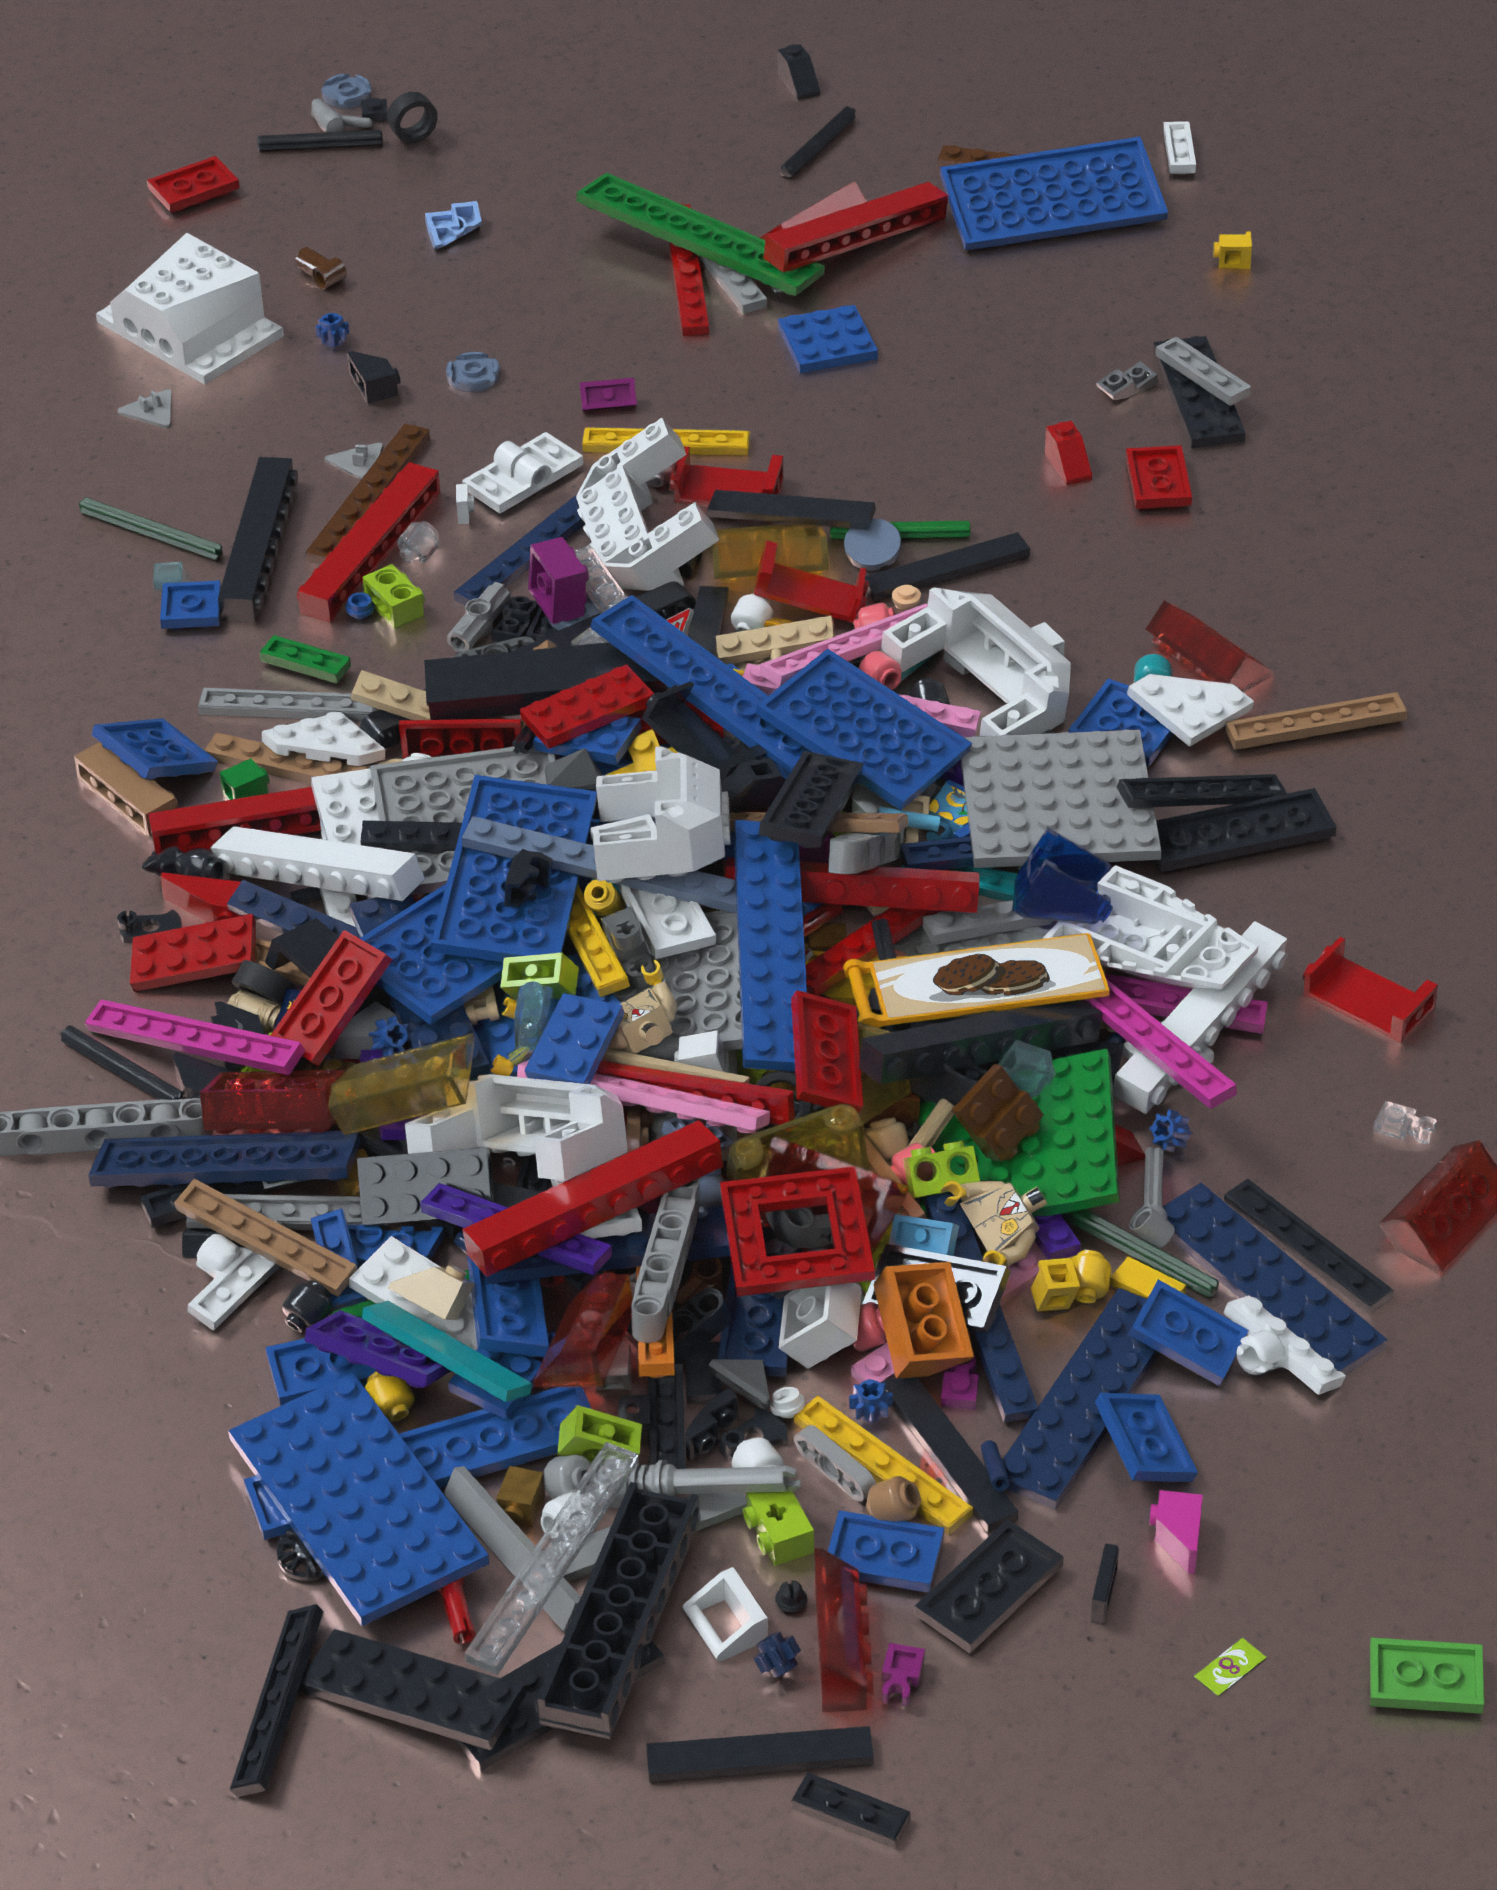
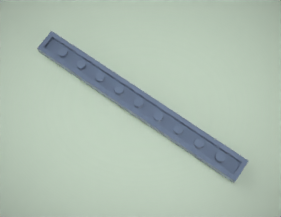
M472 816L462 836L463 847L512 859L522 849L541 852L553 859L551 866L553 869L597 879L593 845ZM694 871L680 877H672L669 874L656 875L649 880H640L637 877L624 878L623 881L614 883L654 894L659 893L665 896H672L687 902H698L699 905L737 914L736 881Z

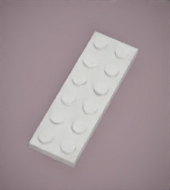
M650 814L592 827L590 828V837L594 843L595 833L656 828V825ZM616 884L627 907H632L640 924L644 939L655 959L716 945V934L698 902H687L672 896H665L659 893L654 894Z
M391 1236L349 1278V1287L374 1303L390 1301L474 1350L478 1348L471 1293L458 1319L444 1320L388 1289L392 1281L432 1267H440ZM532 1356V1357H531V1358H533V1359H535V1360H537V1361H539V1360L541 1359V1357H539V1356Z

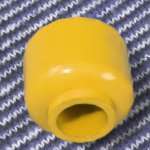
M1083 1250L1078 1252L1077 1255L1071 1258L1080 1284L1075 1297L1081 1303H1094L1096 1299L1106 1296L1109 1291L1111 1265L1097 1251Z
M377 1371L367 1379L365 1389L387 1419H390L391 1422H396L409 1414L408 1409L413 1405L415 1397L406 1380L396 1376L381 1375Z

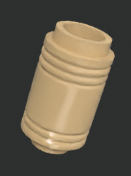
M240 990L233 994L228 1001L229 1005L259 1015L263 1031L267 1034L274 1031L287 1012L279 1004L245 990Z

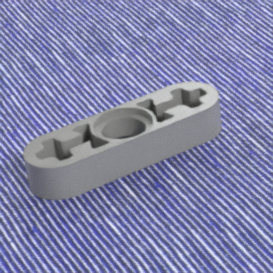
M809 1425L794 1436L795 1445L801 1455L853 1499L861 1502L868 1497L871 1486L876 1484L871 1473L815 1426Z

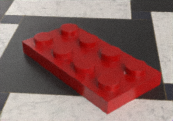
M626 664L598 677L588 679L579 685L562 690L548 698L533 702L531 705L521 708L520 714L525 724L550 749L647 708L646 703L654 693Z
M253 914L133 937L130 971L131 988L134 992L234 973L238 971L242 961L255 962L256 920Z
M344 930L270 1036L301 1042L305 1049L302 1057L319 1066L392 962V959L387 954Z
M796 990L791 997L797 1100L858 1115L863 1109L861 1069H859L860 1053L856 1006Z

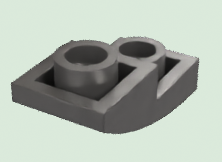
M1140 361L1124 373L1117 368L1096 384L1099 389L1113 400H1118L1141 393L1158 383L1159 380L1157 374Z

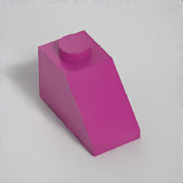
M1160 1490L1158 1505L1151 1504L1149 1526H1156L1155 1541L1187 1573L1195 1574L1203 1495Z

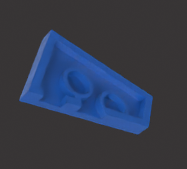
M348 1225L359 1267L391 1236L429 1260L432 1259L445 1237L444 1227H432L431 1231H414V1226H401L400 1231L382 1230L376 1225Z

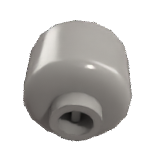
M579 1455L555 1457L548 1462L544 1469V1488L552 1499L570 1492H577L587 1498L595 1487L593 1482L594 1468L590 1461Z

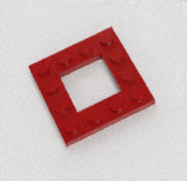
M855 1166L720 1182L721 1199L737 1296L875 1280V1269ZM821 1205L827 1206L834 1249L767 1257L760 1213Z

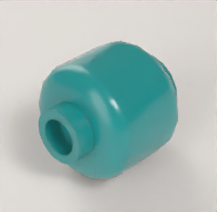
M1157 654L1141 657L1135 664L1134 683L1149 674L1172 677L1171 664L1165 657Z

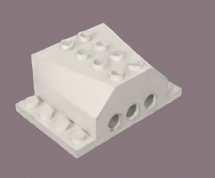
M188 233L110 302V305L96 313L99 324L204 385L284 336L283 327L264 317L259 273Z

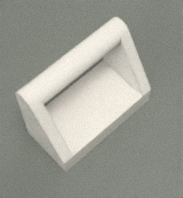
M734 1567L720 1572L683 1605V1610L717 1661L726 1660L753 1648L758 1642L768 1637V1618ZM725 1600L742 1627L722 1642L702 1610Z

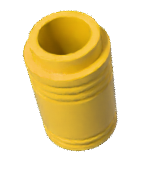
M593 880L584 891L585 902L597 916L611 915L626 908L622 895L611 883L605 880Z

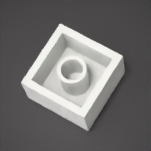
M854 1282L796 1289L785 1295L779 1349L809 1369L817 1363L825 1361L841 1349L852 1345L857 1341L862 1287Z

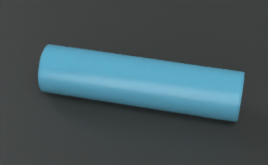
M881 806L878 808V813H906L909 824L907 827L938 832L939 816Z

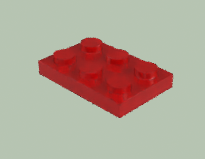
M216 156L147 179L148 189L170 213L181 211L191 205L203 203L208 199L226 195L231 191L240 189L239 179Z
M1182 445L1126 448L1125 457L1136 509L1192 506V493Z

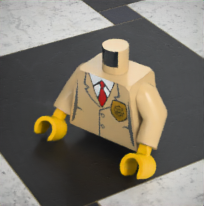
M653 960L656 970L652 973H647L644 966L641 967L646 983L654 987L652 989L648 988L619 1004L623 1006L625 1014L608 1046L609 1049L636 1054L651 1045L659 1044L665 1037L672 1034L673 1031L669 1023L675 1018L677 1003L667 983L662 982L664 974L658 961Z
M949 1181L943 1186L940 1192L949 1191L954 1195L948 1197L944 1202L947 1206H954L959 1199L963 1201L960 1205L987 1249L982 1262L1008 1267L1026 1258L1036 1239L1035 1233L1039 1230V1226L1032 1213L1048 1204L1038 1186L1020 1196L1017 1189L1011 1183L1006 1184L1002 1181H978L961 1185L958 1182Z

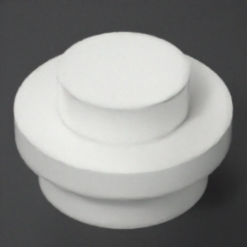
M794 1387L781 1388L772 1395L771 1411L776 1416L792 1418L794 1414L799 1413L805 1407L804 1396Z

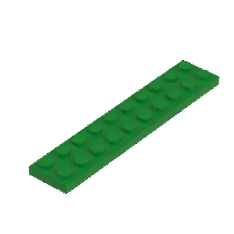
M607 172L577 192L576 202L586 205L589 209L597 210L608 215L610 218L623 221L633 228L646 231L654 237L662 238L677 247L690 250L698 256L706 257L721 266L734 269L741 274L761 281L765 285L778 288L786 294L796 296L824 275L825 266L817 262L783 273L764 259L765 240Z

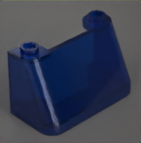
M1047 827L1015 878L1012 911L1022 918L1094 925L1099 920L1104 922L1110 915L1113 905H1111L1110 896L1106 894L1102 896L1098 893L1097 883L1111 870V864Z

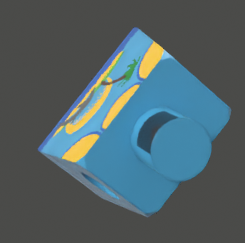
M948 780L929 805V815L939 816L940 824L938 832L927 830L926 838L928 841L954 838V832L968 823L963 786Z

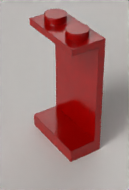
M684 446L686 455L676 461V474H671L670 491H674L675 503L693 504L695 502L697 505L709 506L715 490L779 495L784 479L783 456L772 455L767 472L691 465L690 447Z
M766 541L759 562L753 595L854 623L857 612L862 607H865L867 601L866 593L869 581L865 580L866 568H860L854 586L774 563L778 543Z
M1339 937L1331 946H1326L1321 956L1314 963H1310L1304 970L1302 976L1304 980L1303 995L1402 1043L1436 1007L1438 984L1427 979L1413 992L1344 958L1346 939Z

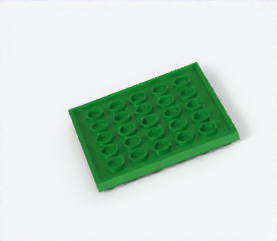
M1108 1049L1005 1069L1018 1089L1027 1091L1044 1114L1038 1121L1040 1125L1038 1131L1032 1136L1024 1137L1017 1144L1018 1152L1011 1159L1000 1162L986 1158L955 1115L952 1116L931 1146L935 1152L944 1151L943 1144L963 1141L964 1147L974 1146L980 1181L1011 1183L1017 1189L1020 1196L1038 1186L1048 1204L1032 1213L1034 1219L1035 1216H1051L1120 1202L1111 1057ZM918 1095L920 1098L918 1124L922 1126L937 1104L925 1101ZM958 1156L953 1157L950 1161V1169L954 1174L961 1175L965 1170V1162ZM926 1196L919 1197L920 1207L925 1212L927 1219L930 1220L924 1205Z

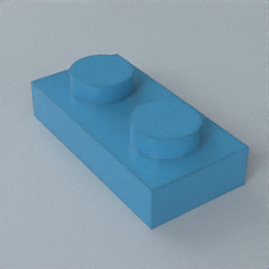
M894 1214L889 1244L954 1256L959 1225Z

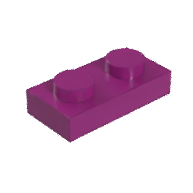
M634 378L579 383L582 411L637 406Z

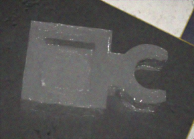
M1385 1100L1374 1122V1131L1404 1141L1407 1135H1411L1418 1142L1429 1144L1431 1132L1436 1130L1437 1120L1427 1116L1418 1118L1416 1117L1417 1110Z

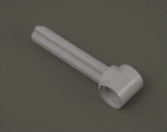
M1149 1147L1145 1154L1144 1204L1132 1216L1129 1227L1143 1240L1158 1248H1162L1172 1238L1175 1228L1167 1220V1212L1162 1208L1163 1150L1159 1147L1155 1149Z

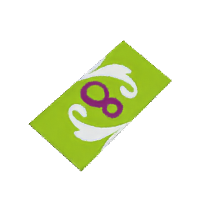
M1241 1638L1194 1677L1219 1696L1267 1657L1244 1638Z

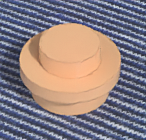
M902 585L892 592V600L898 609L907 611L918 606L921 600V592L911 585Z

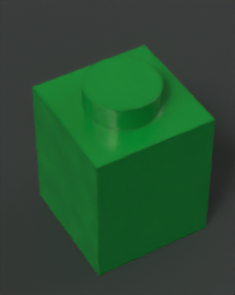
M252 758L220 771L222 793L227 800L268 794L267 784L270 783L269 775Z

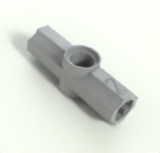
M494 582L493 585H489L479 598L472 599L466 603V614L447 635V643L455 652L471 649L480 637L487 636L492 632L493 621L511 599V592L505 588L504 584Z

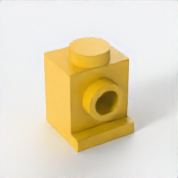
M1246 231L1245 235L1219 234V242L1213 243V258H1218L1219 269H1251V231Z
M1072 1259L1039 1260V1271L1030 1288L1037 1311L1070 1309L1080 1288Z

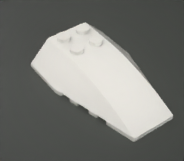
M1116 865L1097 883L1099 903L1077 925L1061 919L1043 937L1045 939L1090 933L1102 966L1167 984L1207 989H1223L1258 952V947L1229 927L1223 929L1219 926L1216 918L1210 914L1204 916L1195 910V904L1188 899L1182 901L1176 897L1175 891L1170 887Z

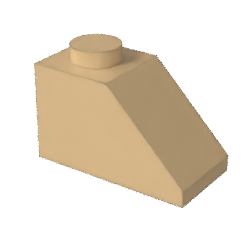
M448 1264L447 1268L432 1267L392 1281L388 1289L444 1320H457L475 1283L465 1278L467 1274L465 1271Z

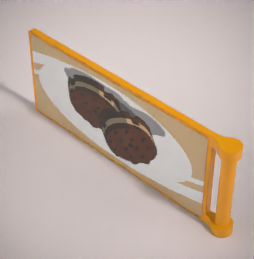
M1090 933L871 962L850 959L843 966L845 976L850 979L858 1008L859 1028L864 1033H871L882 1026L1109 996V986ZM867 973H871L882 1015H877L871 1011L862 978Z

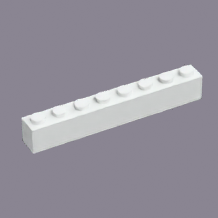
M235 826L211 847L212 852L224 861L225 873L403 901L425 880L415 853Z
M1254 921L1242 934V937L1258 947L1257 954L1223 989L1193 988L1164 1020L1162 1025L1201 1055L1207 1045L1212 1046L1215 1043L1220 1030L1224 1026L1229 1027L1232 1024L1237 1011L1241 1007L1245 1008L1249 1005L1254 992L1258 988L1262 989L1265 987L1271 973L1275 969L1279 970L1282 968L1288 956L1285 952L1286 937ZM1137 1050L1116 1073L1113 1096L1146 1114L1154 1104L1159 1105L1163 1101L1169 1087L1172 1084L1177 1085L1178 1082Z

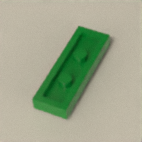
M273 635L259 652L260 661L333 683H338L351 667V659L348 656Z

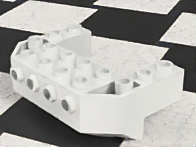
M663 418L648 425L636 436L626 440L621 446L594 463L576 496L580 507L577 512L586 524L583 529L592 541L589 546L598 558L595 563L603 575L609 574L622 589L650 591L671 581H677L680 585L684 586L678 568L720 540L713 522L695 502L679 511L678 514L663 524L658 525L650 533L648 532L641 511L654 502L646 482L686 455L680 437Z
M932 588L929 590L928 606L883 631L881 652L895 659L900 664L902 672L938 651L945 649L1007 703L982 718L979 737L1042 734L1065 721L1069 697L1071 662L991 594Z
M655 747L656 771L597 776L596 791L600 822L613 823L650 814L652 820L655 819L656 828L594 834L593 846L598 881L605 880L608 883H618L623 881L624 878L634 877L640 880H649L656 875L669 874L672 877H680L725 857V845H731L730 807L728 791L722 792L720 770L685 754L674 753L664 747Z
M492 1074L478 1076L477 1081L459 1080L458 1078L445 1080L448 1106L405 1124L408 1154L490 1147L493 1153L517 1151L519 1156L536 1154L538 1178L552 1179L554 1184H561L579 1174L581 1175L628 1153L623 1106L618 1096L590 1084Z

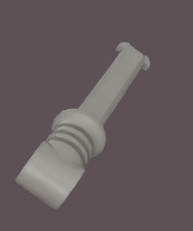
M607 1459L600 1462L593 1470V1482L604 1505L610 1508L620 1507L630 1482L637 1483V1487L640 1490L674 1497L677 1494L782 1492L788 1489L789 1492H793L799 1489L801 1485L800 1480H789V1477H796L797 1470L786 1465L676 1469L673 1464H668L666 1460H659L655 1465H650V1467L649 1465H633L632 1467L631 1465H624L618 1459Z

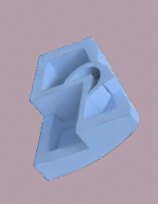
M477 201L451 204V211L425 213V222L434 249H439L482 225Z

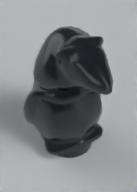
M177 846L166 848L160 853L153 851L151 856L147 857L142 864V869L145 872L158 875L159 877L162 872L213 879H223L225 875L224 861L218 858L211 850L204 848L192 849L185 853Z

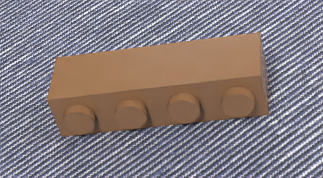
M101 742L74 756L78 779L148 837L152 836L148 813L177 809L178 802L171 791H166L155 779L148 780L140 777L135 769L123 763L120 757L111 750L104 748Z

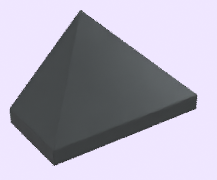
M586 748L551 762L544 769L547 785L568 788L596 784L597 776H603Z
M712 1359L709 1364L710 1374L761 1409L767 1411L770 1409L763 1360Z

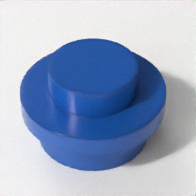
M354 593L346 603V612L358 619L370 616L375 610L374 602L366 593Z

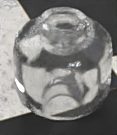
M421 521V523L412 522L397 540L400 556L411 564L414 561L421 564L426 563L440 545L439 533L431 524L425 521Z

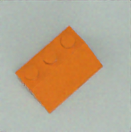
M940 1262L886 1266L873 1283L896 1379L930 1376L972 1360L974 1355L951 1263Z

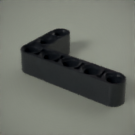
M597 1271L595 1275L588 1273L563 1275L570 1290L615 1336L622 1337L623 1341H629L631 1352L639 1359L638 1340L632 1335L633 1300L603 1271ZM703 1289L672 1314L674 1364H683L686 1358L699 1351L730 1324L731 1313L723 1295L717 1289Z

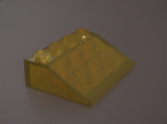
M779 524L716 529L720 540L708 548L714 579H719L722 583L737 581L736 577L747 576L748 580H756L759 562L767 540L778 543L774 563L816 575H821L823 570H829L827 535L822 526Z
M472 1033L352 1065L332 1084L328 1108L343 1134L348 1135L466 1104L475 1037Z

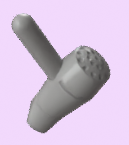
M314 99L312 101L311 116L315 118L324 132H343L345 126L370 128L373 124L370 118L340 115L328 107L322 99Z

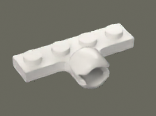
M221 1234L211 1235L200 1247L197 1253L198 1260L196 1265L213 1277L214 1280L188 1304L187 1312L214 1331L280 1266L246 1247L237 1246Z
M1248 1295L1227 1303L1223 1314L1233 1322L1249 1330L1248 1335L1240 1340L1243 1345L1238 1346L1236 1352L1238 1362L1244 1371L1251 1375L1260 1376L1279 1367L1286 1368L1317 1395L1342 1386L1346 1375L1341 1371L1338 1372L1330 1360L1322 1358L1311 1349L1310 1344L1305 1339L1299 1338L1291 1332L1283 1320L1274 1317L1264 1309L1258 1299Z

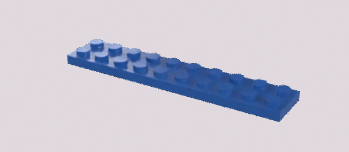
M633 595L592 619L590 628L668 687L679 686L691 681L694 687L686 700L750 748L760 745L767 752L764 756L765 759H773L791 773L804 751L812 752L755 714L757 705L768 697L767 694Z
M735 820L733 832L743 1068L795 1071L791 997L796 990L807 993L799 844L786 840L781 842L772 841L767 836L759 835L760 822Z
M580 1381L526 1396L507 1419L482 1409L399 1433V1435L436 1485L442 1488L447 1486L455 1467L464 1466L476 1478L509 1468V1466H516L557 1454L560 1423L577 1405L589 1409L592 1408ZM252 1476L244 1479L245 1489L263 1539L266 1540L286 1534V1530L291 1529L290 1524L257 1477Z

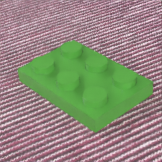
M1371 1637L1370 1706L1483 1714L1482 1644Z

